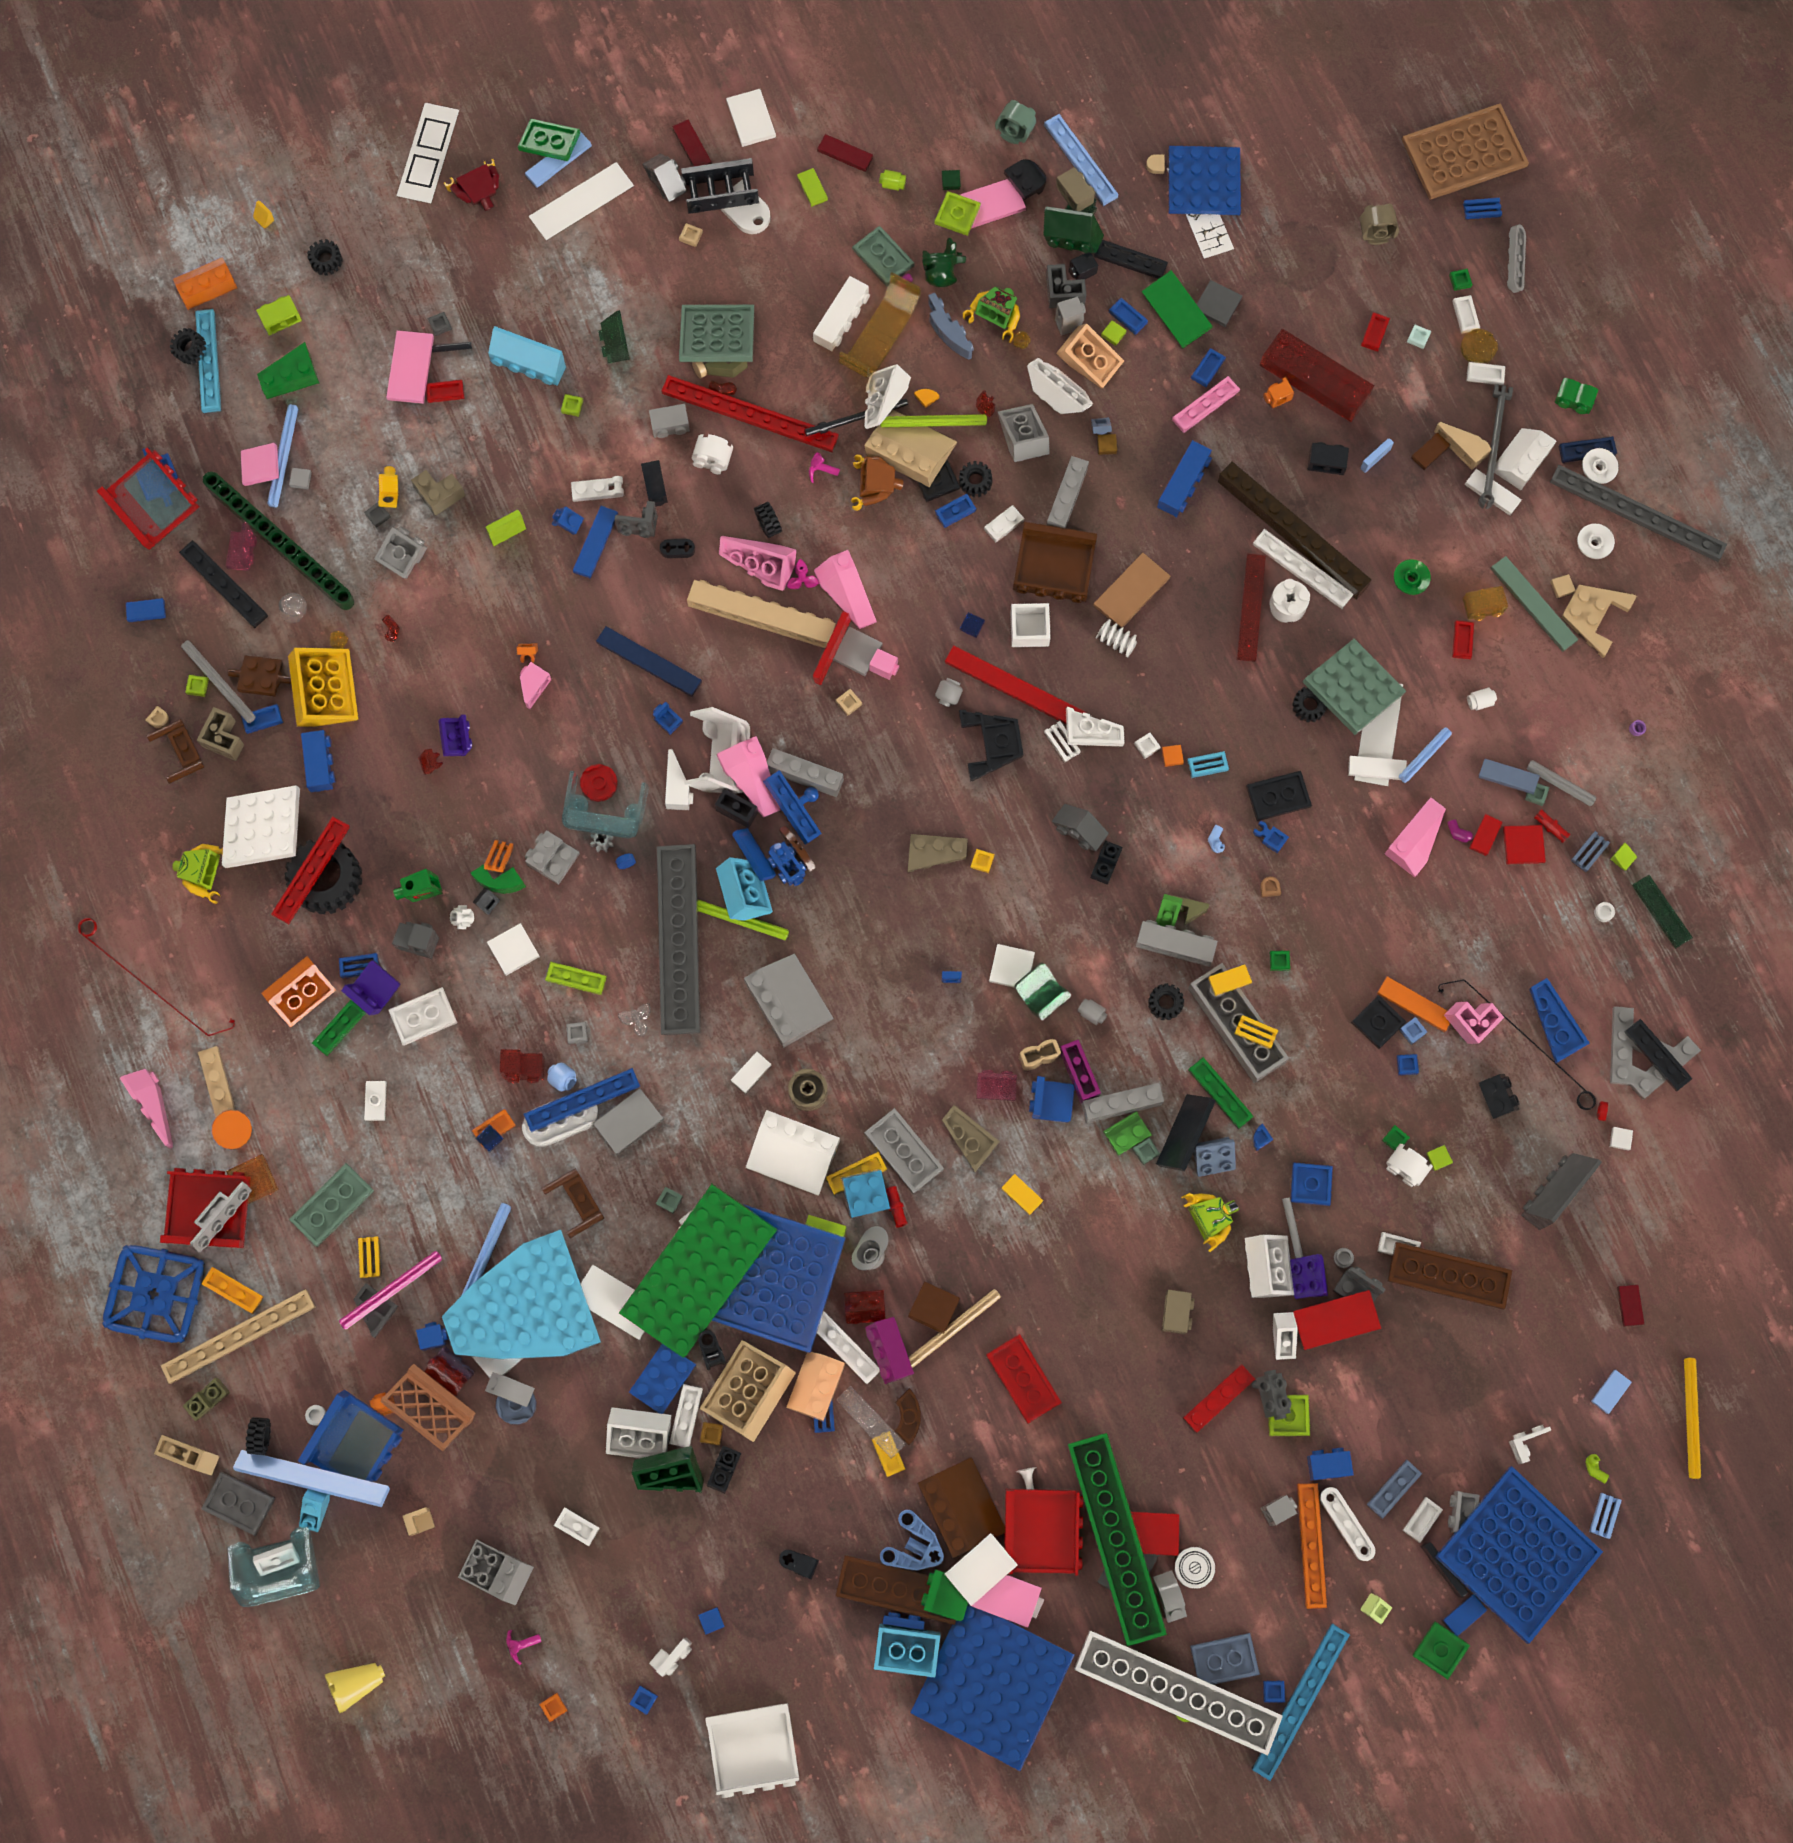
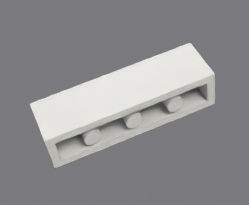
M849 276L813 332V341L830 351H833L835 346L838 347L840 345L844 332L849 331L852 324L851 321L853 318L858 317L861 310L860 307L863 303L866 304L870 297L869 286Z

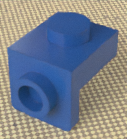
M563 507L554 512L552 525H559L574 535L577 533L584 518L568 507Z
M667 702L663 705L659 704L653 711L654 721L669 735L683 723V720L669 708Z

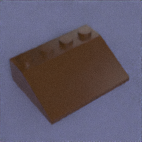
M972 1457L917 1483L952 1558L973 1549L990 1533L994 1537L1005 1533V1526Z

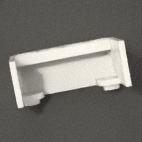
M714 707L691 711L690 716L703 720V732L708 738L712 739L710 774L702 773L699 778L685 780L684 784L704 792L722 793L726 789L734 794L742 793L743 791L737 788L734 780L725 774L716 754L750 739V726L748 722Z

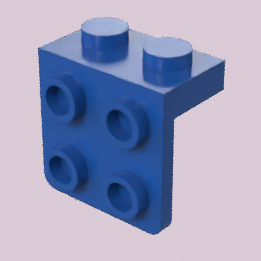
M1037 1076L1036 1081H1032L1031 1093H1034V1101L1030 1100L1029 1112H1032V1119L1070 1122L1074 1085L1045 1081V1077Z

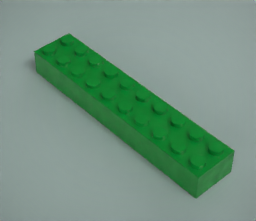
M1104 1433L1068 1444L1127 1646L1168 1635L1108 1434Z

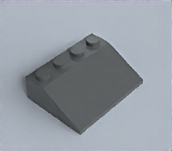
M1575 1153L1570 1154L1568 1157L1564 1155L1558 1162L1560 1167L1556 1171L1552 1170L1546 1177L1548 1182L1545 1186L1541 1184L1534 1192L1536 1197L1533 1201L1529 1199L1522 1209L1525 1211L1521 1216L1538 1230L1553 1224L1602 1161Z

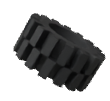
M322 239L319 240V244L315 241L314 247L311 245L309 247L310 251L308 250L307 252L311 267L315 272L318 271L320 275L324 273L327 276L328 272L331 275L334 274L333 270L337 272L339 270L338 266L341 267V262H343L337 244L335 245L333 241L329 243L327 239H325L324 243ZM323 253H330L332 255L331 259L327 262H320L318 260L319 256Z
M183 328V331H177L179 334H174L175 340L171 339L173 345H170L173 356L185 364H191V362L195 364L196 359L200 361L201 358L199 356H204L205 353L202 351H206L204 337L191 328ZM192 341L191 347L184 352L187 343Z
M973 461V465L970 462L967 463V467L964 465L962 470H960L959 476L962 491H966L968 496L972 494V497H975V494H978V497H981V493L987 494V490L990 491L992 486L991 469H988V465L985 464L983 466V462L977 464L976 461ZM973 474H979L983 477V480L980 484H971L969 477Z
M768 501L754 508L757 520L767 538L782 532L778 517Z
M1303 687L1301 691L1297 692L1292 704L1294 706L1293 712L1296 711V717L1300 716V720L1306 719V722H1310V720L1316 722L1317 719H1321L1327 710L1324 703L1308 687ZM1307 698H1313L1317 702V708L1315 710H1307L1303 705V701Z
M1168 983L1160 984L1151 992L1148 1007L1151 1009L1150 1012L1155 1014L1156 1018L1160 1017L1161 1020H1171L1180 1014L1184 1006L1183 993H1180V989L1178 987L1176 989L1175 985L1171 984L1170 986ZM1163 995H1168L1173 999L1174 1004L1171 1008L1164 1009L1159 1004V998Z
M252 1417L250 1419L246 1432L247 1454L265 1455L268 1451L269 1439L271 1437L269 1418Z

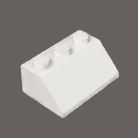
M1521 428L1496 462L1494 473L1519 490H1522L1552 450L1556 440L1543 431Z
M1259 1235L1245 1238L1252 1298L1294 1295L1288 1236Z
M612 1407L607 1423L606 1454L644 1458L667 1452L671 1415Z

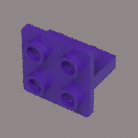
M1321 1254L1290 1260L1295 1299L1328 1296L1324 1260Z

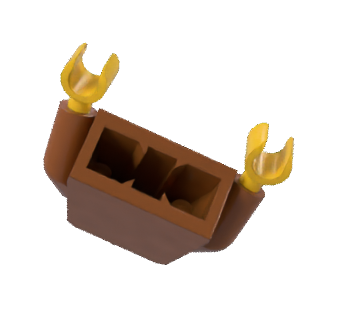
M859 454L854 456L855 461H859L853 462L856 469L861 468L860 497L862 499L860 500L858 497L851 499L852 503L859 502L858 505L852 506L853 510L858 511L862 508V505L868 506L887 499L894 492V489H902L903 479L895 478V468L890 466L880 456H866L862 458Z

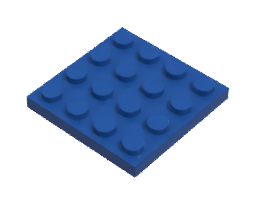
M1169 146V214L1240 215V147Z

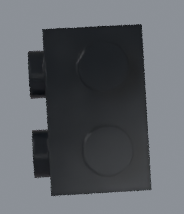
M1498 1074L1479 1082L1493 1119L1519 1110L1518 1105L1520 1103L1518 1097L1515 1094L1513 1095L1510 1088L1512 1083L1508 1076Z

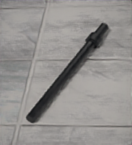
M907 399L899 400L892 410L907 406ZM865 411L827 423L825 421L817 423V426L804 429L805 435L823 434L828 432L829 429L865 419Z

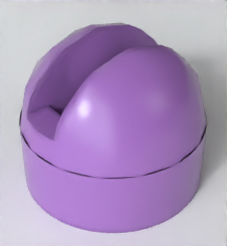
M1636 720L1629 726V732L1633 736H1640L1646 731V725L1641 720Z

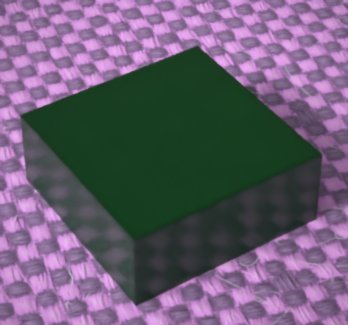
M960 170L942 171L943 190H960Z

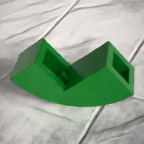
M484 865L471 872L474 880L491 892L507 894L517 892L526 887L513 867L495 879L491 877L487 869H484Z

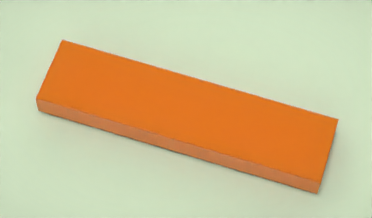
M1388 976L1385 978L1377 992L1378 995L1443 1032L1447 1030L1450 1022L1444 1016L1447 1010Z

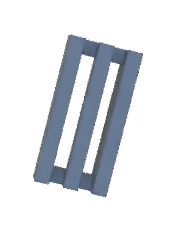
M1596 831L1571 859L1573 863L1585 872L1589 870L1610 844L1608 840H1604V837L1597 835ZM1593 839H1596L1597 841L1581 861H1578L1577 859ZM1601 843L1603 846L1599 849V851L1595 854L1591 861L1586 866L1583 865V863L1588 859V857L1592 854L1596 847Z

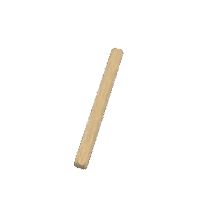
M993 1289L948 1325L944 1334L938 1333L909 1356L912 1368L1000 1299L1001 1296L998 1291Z

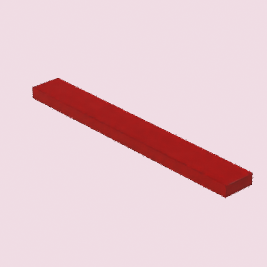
M954 645L945 660L946 664L1066 725L1067 707L1073 708L1074 711L1082 714L1083 712L1086 713Z

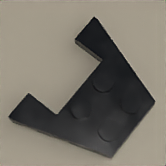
M959 710L961 728L981 726L987 761L968 763L970 782L1023 757L1018 719Z

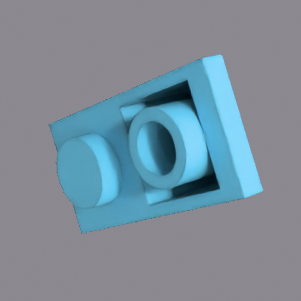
M307 1489L302 1499L299 1527L315 1532L320 1530L329 1504L330 1494Z

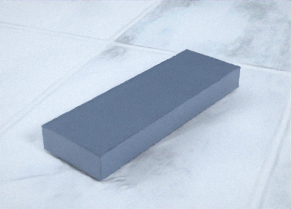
M1484 759L1478 778L1534 795L1540 775Z
M1405 1460L1366 1505L1383 1519L1422 1473L1408 1460Z

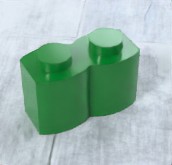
M1563 378L1554 403L1558 404L1561 408H1572L1579 414H1589L1599 389L1591 385L1581 384L1573 379Z

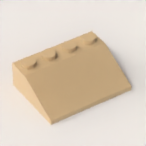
M893 410L888 416L905 415ZM879 425L864 446L866 456H880L890 466H893L896 471L930 487L957 444V441L929 427L882 428Z
M742 1340L700 1409L754 1442L796 1372Z

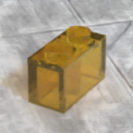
M1503 586L1468 592L1463 598L1468 620H1482L1490 615L1498 617L1503 615L1508 607Z

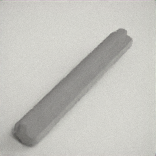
M1532 760L1527 766L1528 771L1540 775L1542 779L1585 804L1592 806L1596 801V796L1536 761Z

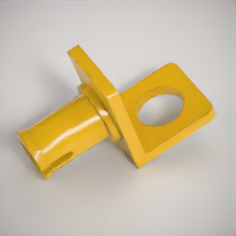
M392 466L385 467L384 474H379V507H397L398 476L395 475L396 469ZM385 497H391L394 499L390 503L383 501Z

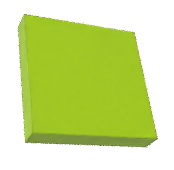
M947 191L935 219V224L968 236L981 203Z
M516 510L487 525L486 530L493 546H496L526 530L520 511Z
M1287 1395V1398L1291 1401V1413L1286 1414V1418L1280 1420L1268 1417L1269 1436H1310L1309 1395Z

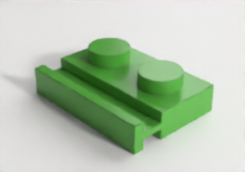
M1137 1111L1103 1131L1118 1156L1152 1136Z

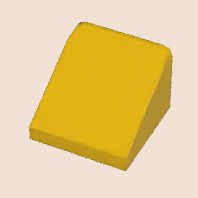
M258 200L253 218L263 228H267L274 222V217L271 211Z

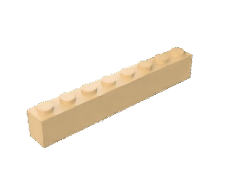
M694 580L687 598L688 607L826 648L836 626V623L829 618L821 619L809 612H798L793 607H782L777 602L771 601L769 603L757 596L749 597L741 591H729L724 586L718 585L716 587L710 585L705 580Z

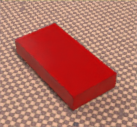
M1373 312L1361 346L1378 352L1390 318Z
M463 380L427 383L426 385L428 403L465 399Z
M1455 621L1452 658L1471 660L1474 622Z
M1485 814L1469 849L1487 856L1503 822Z

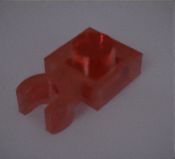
M985 390L977 398L976 407L980 413L991 417L995 412V404L992 402L994 397L987 396Z

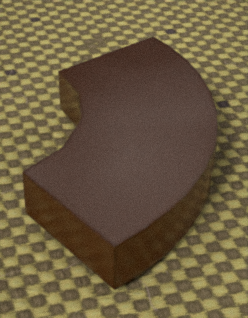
M786 826L781 827L779 831L786 843L791 845L804 866L809 871H812L815 865L805 849Z
M909 1388L895 1402L901 1415L900 1423L895 1432L908 1445L915 1439L921 1422L918 1400Z

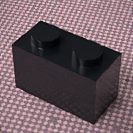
M1323 442L1312 443L1307 470L1344 475L1347 468L1349 448L1343 445H1326Z
M726 789L722 791L715 803L717 812L748 829L758 814V807Z

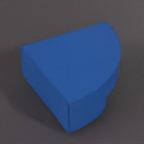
M1263 1123L1256 1129L1253 1136V1144L1256 1151L1274 1140Z

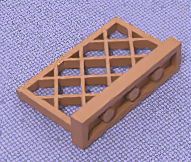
M415 1364L408 1369V1372L380 1401L441 1451H444L462 1430L472 1423L476 1414ZM406 1380L410 1382L414 1390L403 1391L404 1382ZM404 1395H414L415 1403L404 1404ZM418 1395L429 1397V1403H419ZM391 1396H400L401 1404H393L388 1399ZM430 1407L431 1416H420L419 1408ZM433 1407H441L444 1409L445 1415H434ZM405 1408H416V1416H408L405 1413ZM456 1419L461 1425L458 1428H450L449 1420ZM431 1420L432 1429H424L421 1426V1421ZM435 1420H445L446 1428H436ZM436 1433H447V1440L442 1443L437 1439Z

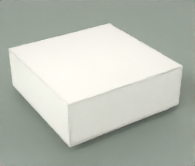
M1151 733L1134 742V745L1144 759L1161 748Z
M1613 1127L1609 1147L1631 1150L1633 1130Z

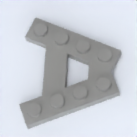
M1614 1006L1612 1008L1610 1083L1629 1085L1644 1100L1663 1084L1666 1079L1653 1065L1647 1071L1632 1065L1633 1049L1642 1053L1624 1032L1633 1025L1634 1008ZM1689 1036L1685 1037L1674 1048L1661 1041L1681 1066H1684L1701 1051Z

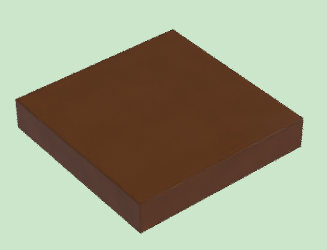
M924 1281L908 1318L944 1334L960 1298Z

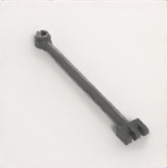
M1495 384L1492 397L1498 398L1491 442L1492 450L1489 455L1484 493L1478 500L1481 508L1485 506L1487 501L1485 498L1490 500L1487 502L1486 509L1491 508L1494 503L1491 491L1505 400H1511L1513 387L1508 388V393L1505 392L1506 386L1502 385L1501 391H1498L1499 384Z

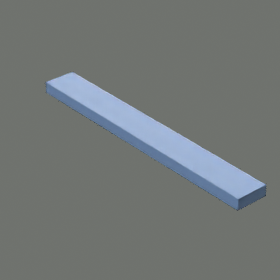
M241 1450L233 1466V1469L238 1472L378 1507L383 1506L390 1490L387 1485L265 1455L247 1454L245 1450Z

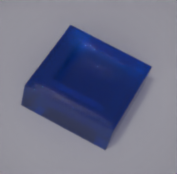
M968 612L960 630L977 638L985 620Z
M490 1124L476 1137L489 1153L504 1140Z

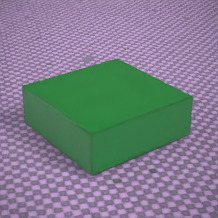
M1468 268L1450 272L1449 277L1454 291L1472 287L1473 284Z
M1290 951L1269 952L1270 971H1290Z
M1394 1125L1382 1141L1395 1151L1399 1144L1404 1145L1410 1137Z

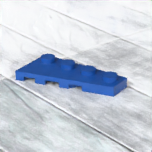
M1548 978L1529 989L1555 1063L1560 1062L1590 1044Z

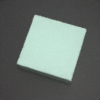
M1414 325L1407 343L1424 349L1431 331Z

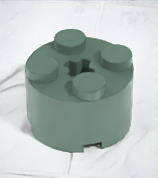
M1011 100L1010 103L1005 105L995 122L996 130L999 129L1001 132L1000 136L1004 140L1012 144L1025 143L1036 125V112L1034 109L1028 108L1016 100Z

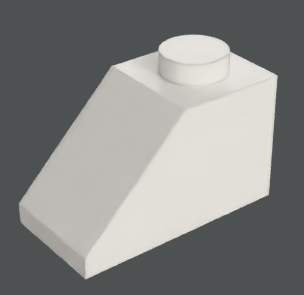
M1293 1312L1273 1314L1276 1360L1296 1359L1297 1324Z

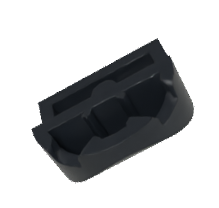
M1023 159L1004 170L1005 176L1024 200L1036 193L1039 195L1043 192L1047 177L1035 162Z

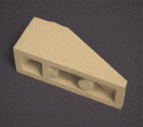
M1442 422L1437 424L1434 431L1435 433L1438 432L1451 444L1450 448L1471 470L1485 460L1492 450L1488 442L1482 440L1479 436Z
M161 1435L154 1453L157 1456L208 1475L213 1474L219 1456L164 1435Z

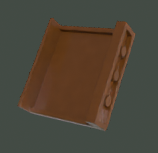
M1024 522L1013 590L1021 594L1033 593L1039 597H1044L1045 595L1052 596L1057 600L1070 599L1075 603L1086 602L1097 534Z

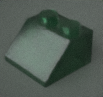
M619 310L600 323L602 330H598L600 341H604L605 346H601L603 357H607L608 364L630 360L621 312Z

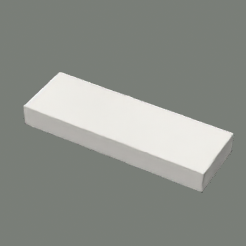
M1476 469L1465 485L1481 496L1484 493L1486 475ZM1493 480L1491 491L1494 497L1493 504L1508 515H1511L1522 499Z
M1350 756L1348 776L1400 780L1399 775L1405 770L1407 761Z
M683 1384L669 1444L680 1447L690 1446L703 1388Z

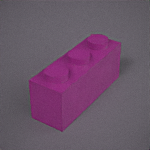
M1079 1039L1060 1046V1055L1080 1103L1082 1104L1084 1100L1099 1097L1101 1094Z
M894 1317L874 1322L865 1327L867 1338L870 1340L873 1355L877 1360L880 1375L885 1384L914 1374Z

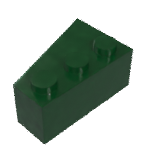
M692 1446L634 1460L631 1473L638 1490L663 1491L664 1489H676L678 1492L695 1490V1492L702 1493L704 1479Z

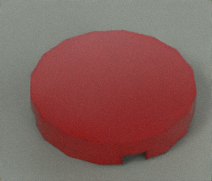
M595 764L586 768L580 778L581 791L591 801H606L617 790L618 781L616 774L610 767L603 764Z

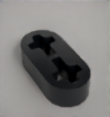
M667 539L661 542L660 552L665 558H689L695 553V545L690 539ZM685 545H689L690 549L688 552L684 550ZM667 546H670V552H666Z

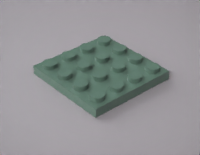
M682 305L679 362H753L754 305Z
M1355 639L1351 640L1303 680V683L1354 735L1360 732L1406 692Z

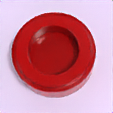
M1601 1101L1598 1106L1597 1119L1606 1121L1608 1102Z

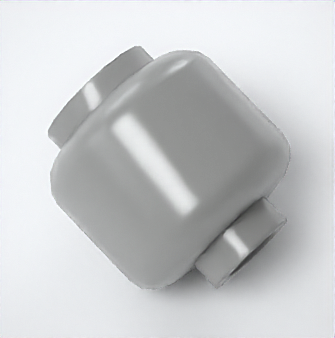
M949 678L942 680L935 693V696L940 699L939 703L947 707L950 704L956 705L963 692L962 687H960L961 683Z

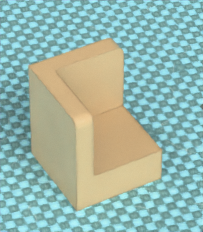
M427 1507L403 1515L409 1536L435 1527L430 1509Z

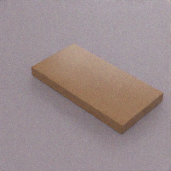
M1142 553L1099 597L1093 606L1114 624L1117 623V627H1124L1170 579V575Z

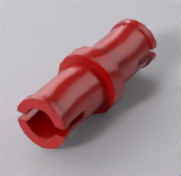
M1543 809L1534 816V819L1542 824L1548 833L1551 832L1562 843L1571 835L1558 824L1559 821L1553 820Z
M897 1186L887 1188L886 1193L890 1205L889 1211H892L896 1228L907 1225L908 1222L903 1211L904 1204L900 1201Z

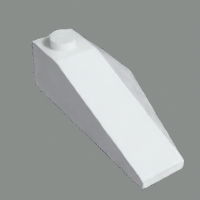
M897 364L870 374L866 386V392L868 393V398L865 400V403L868 405V409L865 411L866 429L880 425L909 387L911 377Z

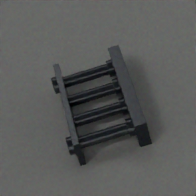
M752 158L681 168L682 176L686 181V185H689L691 199H686L688 214L759 203L758 189H751L749 176H754ZM742 177L745 191L734 192L732 179ZM725 180L727 193L716 195L714 181ZM707 183L709 196L698 197L696 184Z

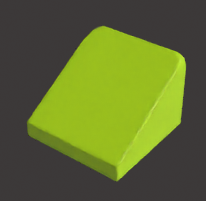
M1624 843L1610 860L1626 871L1637 856Z

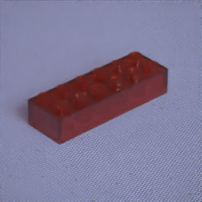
M1284 329L1280 330L1263 354L1259 365L1280 379L1286 377L1290 385L1350 422L1354 420L1375 386Z

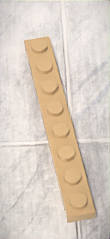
M305 1289L161 1365V1368L168 1383L172 1384L307 1313L316 1308L308 1290Z

